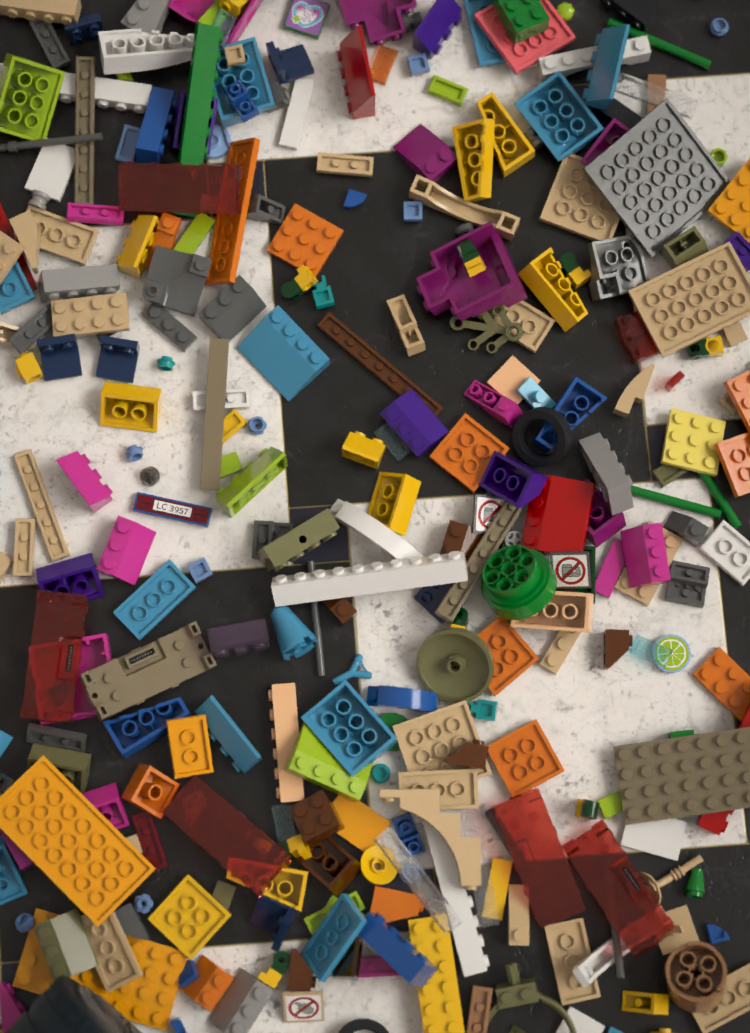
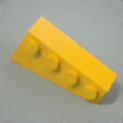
M493 92L477 101V111L480 119L495 120L493 152L505 178L535 157V149Z
M483 118L452 127L464 201L477 202L491 198L494 119Z
M550 247L530 262L518 275L561 328L567 332L584 318L588 312L577 292L572 291L571 282L568 277H564L561 271L562 266L559 261H555L552 255L554 252Z
M233 858L229 859L227 879L302 912L309 872Z

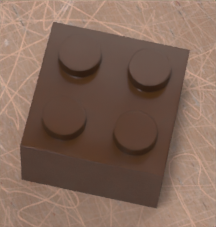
M323 789L288 808L304 842L310 847L345 828L329 794Z

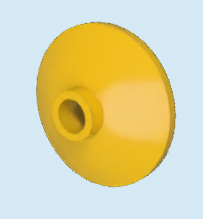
M372 846L362 854L360 869L363 876L369 882L375 885H385L395 878L398 871V862L393 852L388 848ZM374 864L379 866V870L375 869Z

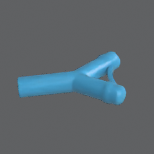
M361 654L356 655L348 671L332 679L335 686L351 677L372 678V673L368 672L363 665V656ZM360 663L364 671L357 670Z

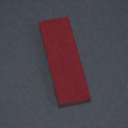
M146 812L132 815L131 817L144 857L156 868L154 871L168 867L153 816Z

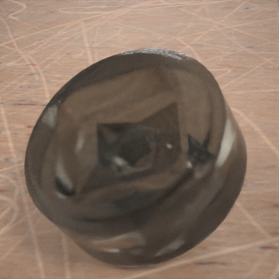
M148 466L141 471L140 479L144 485L153 486L159 482L160 473L155 467Z

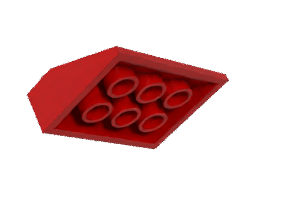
M358 25L339 43V50L336 51L338 62L342 61L343 68H340L341 78L346 81V85H343L345 97H349L347 109L348 114L352 113L353 120L375 116L376 95L362 25Z
M545 475L548 478L540 495L528 504L521 546L539 551L543 555L550 556V552L583 551L596 484Z

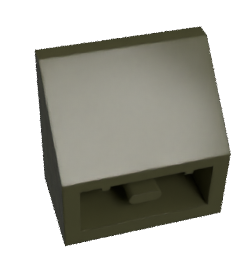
M695 226L663 245L660 251L672 269L709 252L704 238Z

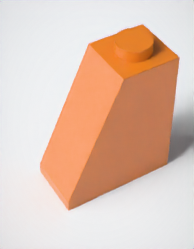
M375 886L370 912L380 913L386 919L385 923L418 916L419 912H423L425 900H421V895Z

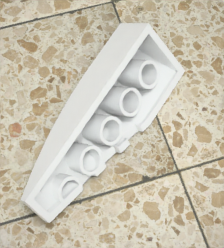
M141 29L98 32L103 73L106 75L141 72L190 61L194 34L188 33L187 36H181L178 32L159 34V31L156 30L148 33L141 32Z

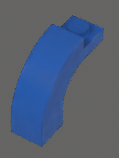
M368 686L366 703L369 706L401 708L429 713L436 710L438 693L394 686Z

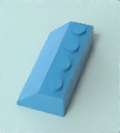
M213 695L195 711L197 715H206L207 727L210 730L208 735L214 742L216 740L220 742L222 746L219 749L226 757L229 755L232 757L234 762L231 764L238 772L242 770L245 774L263 759Z

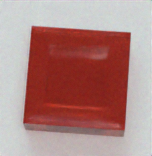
M681 371L677 372L665 384L664 388L670 392L683 380L685 375Z

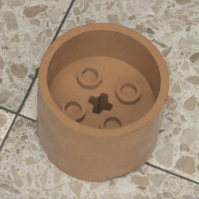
M700 941L686 942V944L672 951L665 968L666 987L672 1001L681 1009L692 1013H702L716 1007L723 999L727 985V966L720 953L710 944ZM695 971H698V972H699V975L697 976V978H694V977H693V974H695Z

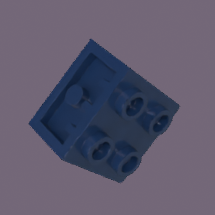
M99 13L80 17L76 24L64 25L70 45H79L90 39L98 40V32L104 31Z
M273 41L266 43L268 58L280 85L314 74V68L303 44L280 51L279 47L275 48Z
M75 334L36 340L41 354L45 381L82 376L79 348Z
M100 335L99 344L101 350L96 377L133 383L140 350L138 341Z
M453 583L422 587L414 596V599L440 623H443L445 620L436 615L435 611Z
M260 894L249 923L273 934L271 940L274 942L271 949L278 952L286 938L297 910Z

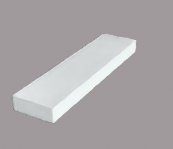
M302 77L295 80L279 141L280 147L293 150L298 149L315 79Z

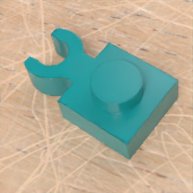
M321 275V283L313 285L315 290H312L317 310L335 305L330 285L326 286L327 282L324 275Z
M478 699L477 705L472 701L467 702L471 706V715L476 713L475 719L496 721L497 701Z

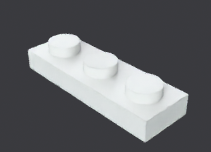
M250 388L226 389L225 409L251 408ZM207 390L192 391L194 411H205Z

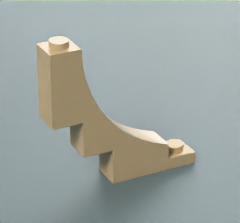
M440 789L379 790V799H383V802H395V799H399L400 810L419 817L439 833L454 857L460 886H464L465 890H477V886H481L480 837H460V813H440Z

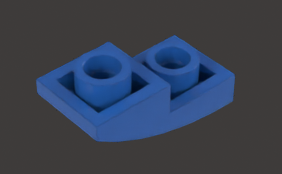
M240 79L224 88L243 123L260 114Z
M409 812L391 819L407 859L425 852Z

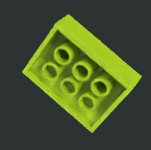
M6 53L0 74V132L31 141L46 139L65 72Z
M272 446L269 449L265 448L262 450L255 462H249L241 475L236 474L230 480L231 484L227 488L222 487L216 493V502L231 517L235 516L288 467L287 457L284 452Z
M303 722L284 771L356 802L360 801L373 762L352 777L306 723Z

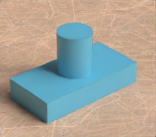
M528 377L515 390L533 409L538 407L552 408L556 404L531 377Z

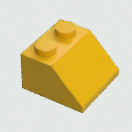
M350 432L342 446V457L377 470L386 445L380 439L373 438L371 440L366 438V435L361 432Z

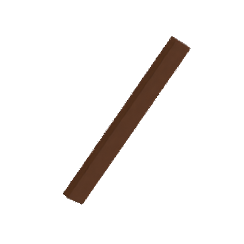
M328 312L316 325L318 329L399 397L413 389L436 417L441 413L443 407L333 314Z

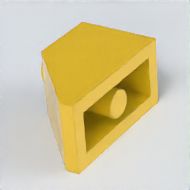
M623 990L622 1011L668 1015L669 994Z

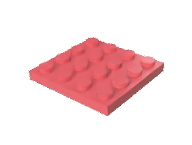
M539 0L550 18L548 29L516 44L511 39L493 4L474 15L475 21L515 75L538 63L540 57L549 56L576 39V36L549 0Z

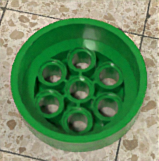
M511 545L496 551L487 560L482 572L481 591L485 601L497 616L507 620H520L535 615L550 602L557 587L556 573L547 558L539 551L528 549L521 545Z

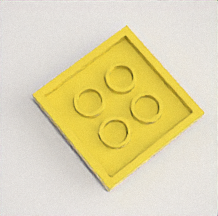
M671 408L669 410L660 463L715 477L718 474L720 459L714 444L723 441L726 421Z

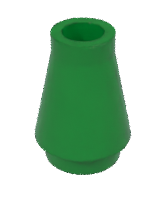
M691 869L685 889L687 897L701 899L703 894H705L702 869Z

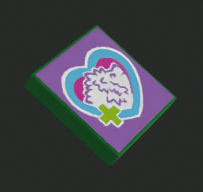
M293 0L283 28L319 39L330 4L319 0Z

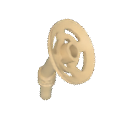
M699 854L682 866L678 865V868H673L674 871L670 870L669 874L657 881L644 872L634 874L633 877L636 881L640 877L644 878L638 882L642 889L640 894L644 898V902L639 898L636 890L629 882V893L633 902L644 911L655 910L661 902L660 888L673 880L677 881L678 877L682 878L681 875L685 876L687 871L703 862L704 860ZM657 898L656 902L653 905H650V902L654 901Z

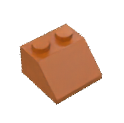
M139 763L121 798L134 807L161 819L180 784L152 766Z
M202 955L196 963L199 977L185 988L180 987V989L198 1004L212 1012L235 977Z

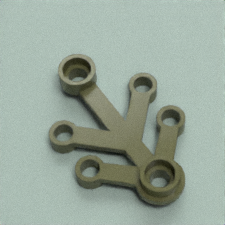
M502 305L493 307L492 311L494 315L499 316L504 326H498L488 311L480 314L487 324L463 320L461 321V326L457 327L455 322L460 320L458 316H453L450 319V326L454 330L460 331L463 328L485 331L477 338L469 340L468 348L473 351L478 350L480 344L494 334H503L495 342L487 344L486 350L491 354L496 353L498 348L508 340L513 342L520 340L523 336V328L520 324L510 321ZM497 307H501L502 312L500 314H497L495 312V309ZM515 328L517 334L512 336L511 330ZM475 341L477 343L476 348H471V342ZM491 344L495 345L494 351L489 350Z

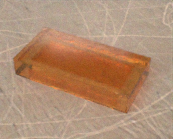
M381 45L371 68L373 82L386 85L398 56L397 50Z

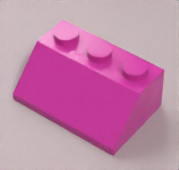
M76 451L56 460L94 513L113 500L111 497L112 490L107 484L102 485L99 480L102 477L96 469L91 470L88 466L91 462L85 454L80 455Z
M118 516L98 564V572L135 586L156 532L137 522Z
M662 523L641 525L620 531L629 588L668 583L671 577Z
M116 782L81 793L116 829L130 825Z

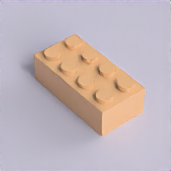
M555 591L550 602L541 611L525 619L511 620L510 627L591 633L594 594Z

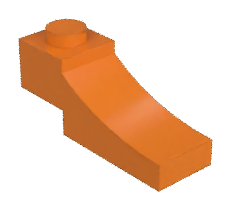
M165 212L162 213L144 266L145 270L149 269L156 245L173 250L176 236L182 224L181 218Z

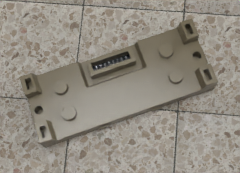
M196 621L179 628V630L160 637L146 646L136 648L120 658H114L104 665L80 674L81 684L99 721L136 704L139 705L144 700L170 688L173 689L179 686L180 683L202 674L217 665L212 653H209L200 635L201 631Z

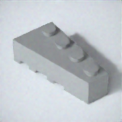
M136 0L121 23L125 29H141V32L148 33L156 30L161 34L162 26L170 12L168 5L171 0Z
M117 264L41 270L38 279L41 304L58 298L71 299L98 294H114L120 287Z
M599 432L579 440L581 454L590 472L593 473L597 486H600L605 502L609 501L612 516L633 508L630 487L633 485L629 475L625 474L623 464L621 462L618 463L615 451L610 450L607 438L604 439Z

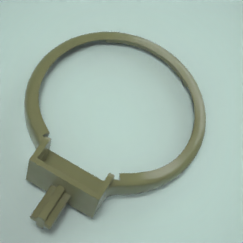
M517 963L505 964L508 982L496 984L497 1000L490 1007L488 1024L499 1009L539 1002L540 999L542 1003L549 1005L561 1015L569 1029V1033H577L574 1023L566 1010L556 1000L538 991L535 976L520 979Z

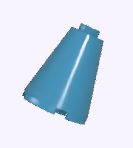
M279 606L272 609L271 619L284 660H291L290 656L294 655L298 658L314 648L313 643L318 642L316 636L288 606Z

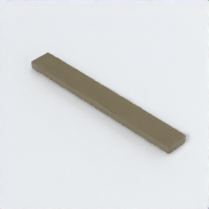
M76 56L75 135L95 133V57ZM95 141L75 143L74 203L94 205Z
M210 338L200 490H220L229 339Z
M506 501L503 503L466 562L468 581L452 584L435 611L436 615L450 624L452 623L481 577L485 563L498 550L524 506L519 509Z

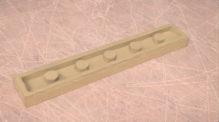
M29 449L13 455L51 561L55 562L70 556L32 450Z

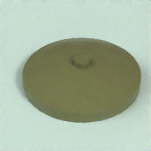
M450 627L440 629L425 639L417 654L416 669L424 687L429 692L438 693L439 699L452 703L463 700L468 702L482 695L488 688L494 674V659L489 647L478 635L466 629Z

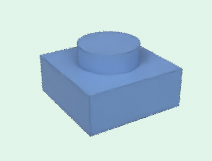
M426 53L407 58L412 77L430 72Z
M404 201V222H422L421 201Z
M204 557L187 566L196 584L213 576Z

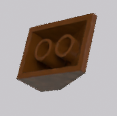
M450 520L440 555L449 554L452 551L465 552L467 562L484 534L472 533L471 526ZM503 542L499 546L498 550L502 548Z
M328 837L311 847L309 846L311 858L305 860L302 857H298L295 860L338 897L361 869L360 863L331 837Z

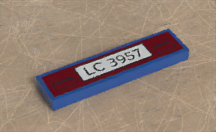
M137 492L133 511L208 528L212 508Z

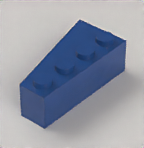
M152 87L135 147L137 169L159 173L166 140L169 137V126L173 122L174 115L172 113L173 110H176L177 99L175 98L174 90Z
M575 377L571 380L553 409L565 417L572 431L603 403L607 397L578 377ZM544 421L531 443L547 453L557 445L558 437L554 427L547 421Z
M177 697L156 704V706L138 710L135 713L104 721L103 723L119 751L127 759L168 733L166 720L192 716L181 697Z
M368 912L364 916L367 922L358 935L409 984L423 987L438 968L424 954L418 952L409 940L402 938L399 935L400 932L394 926H389L385 923L386 919L380 913Z

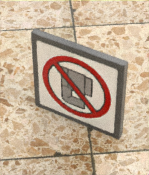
M474 494L472 533L485 534L505 500L497 496Z
M589 551L550 552L551 566L557 577L556 589L592 588Z

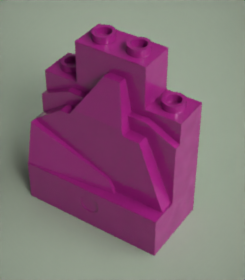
M335 0L345 28L350 27V30H353L358 25L363 24L369 45L374 44V46L385 44V40L392 39V41L402 39L406 30L401 13L403 12V15L410 14L417 7L416 0Z
M491 221L431 251L432 260H430L433 270L416 278L419 284L416 288L419 294L424 296L425 301H423V305L427 311H431L436 316L450 309L453 316H458L461 321L471 316L475 317L497 305L505 304L509 308L528 298L502 237ZM468 238L472 240L486 266V270L472 277L469 276L456 247V244Z

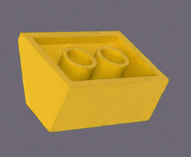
M138 215L137 220H133L130 227L132 232L129 237L125 238L123 247H125L124 251L117 257L116 264H118L120 272L139 279L141 278L159 223L157 216Z
M105 382L101 392L100 426L157 433L162 388Z
M379 472L367 514L397 535L405 536L421 481L407 474Z

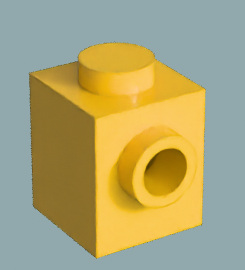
M220 0L218 7L236 20L247 9L249 0Z
M32 352L23 353L15 360L17 366L14 368L19 378L23 376L27 385L44 377Z

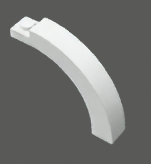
M337 499L330 508V512L336 521L372 542L391 558L405 560L414 556L424 557L395 532L351 503Z
M661 905L620 931L622 957L669 926L672 921ZM612 938L600 945L573 967L572 971L575 979L583 988L591 984L603 971L615 963Z

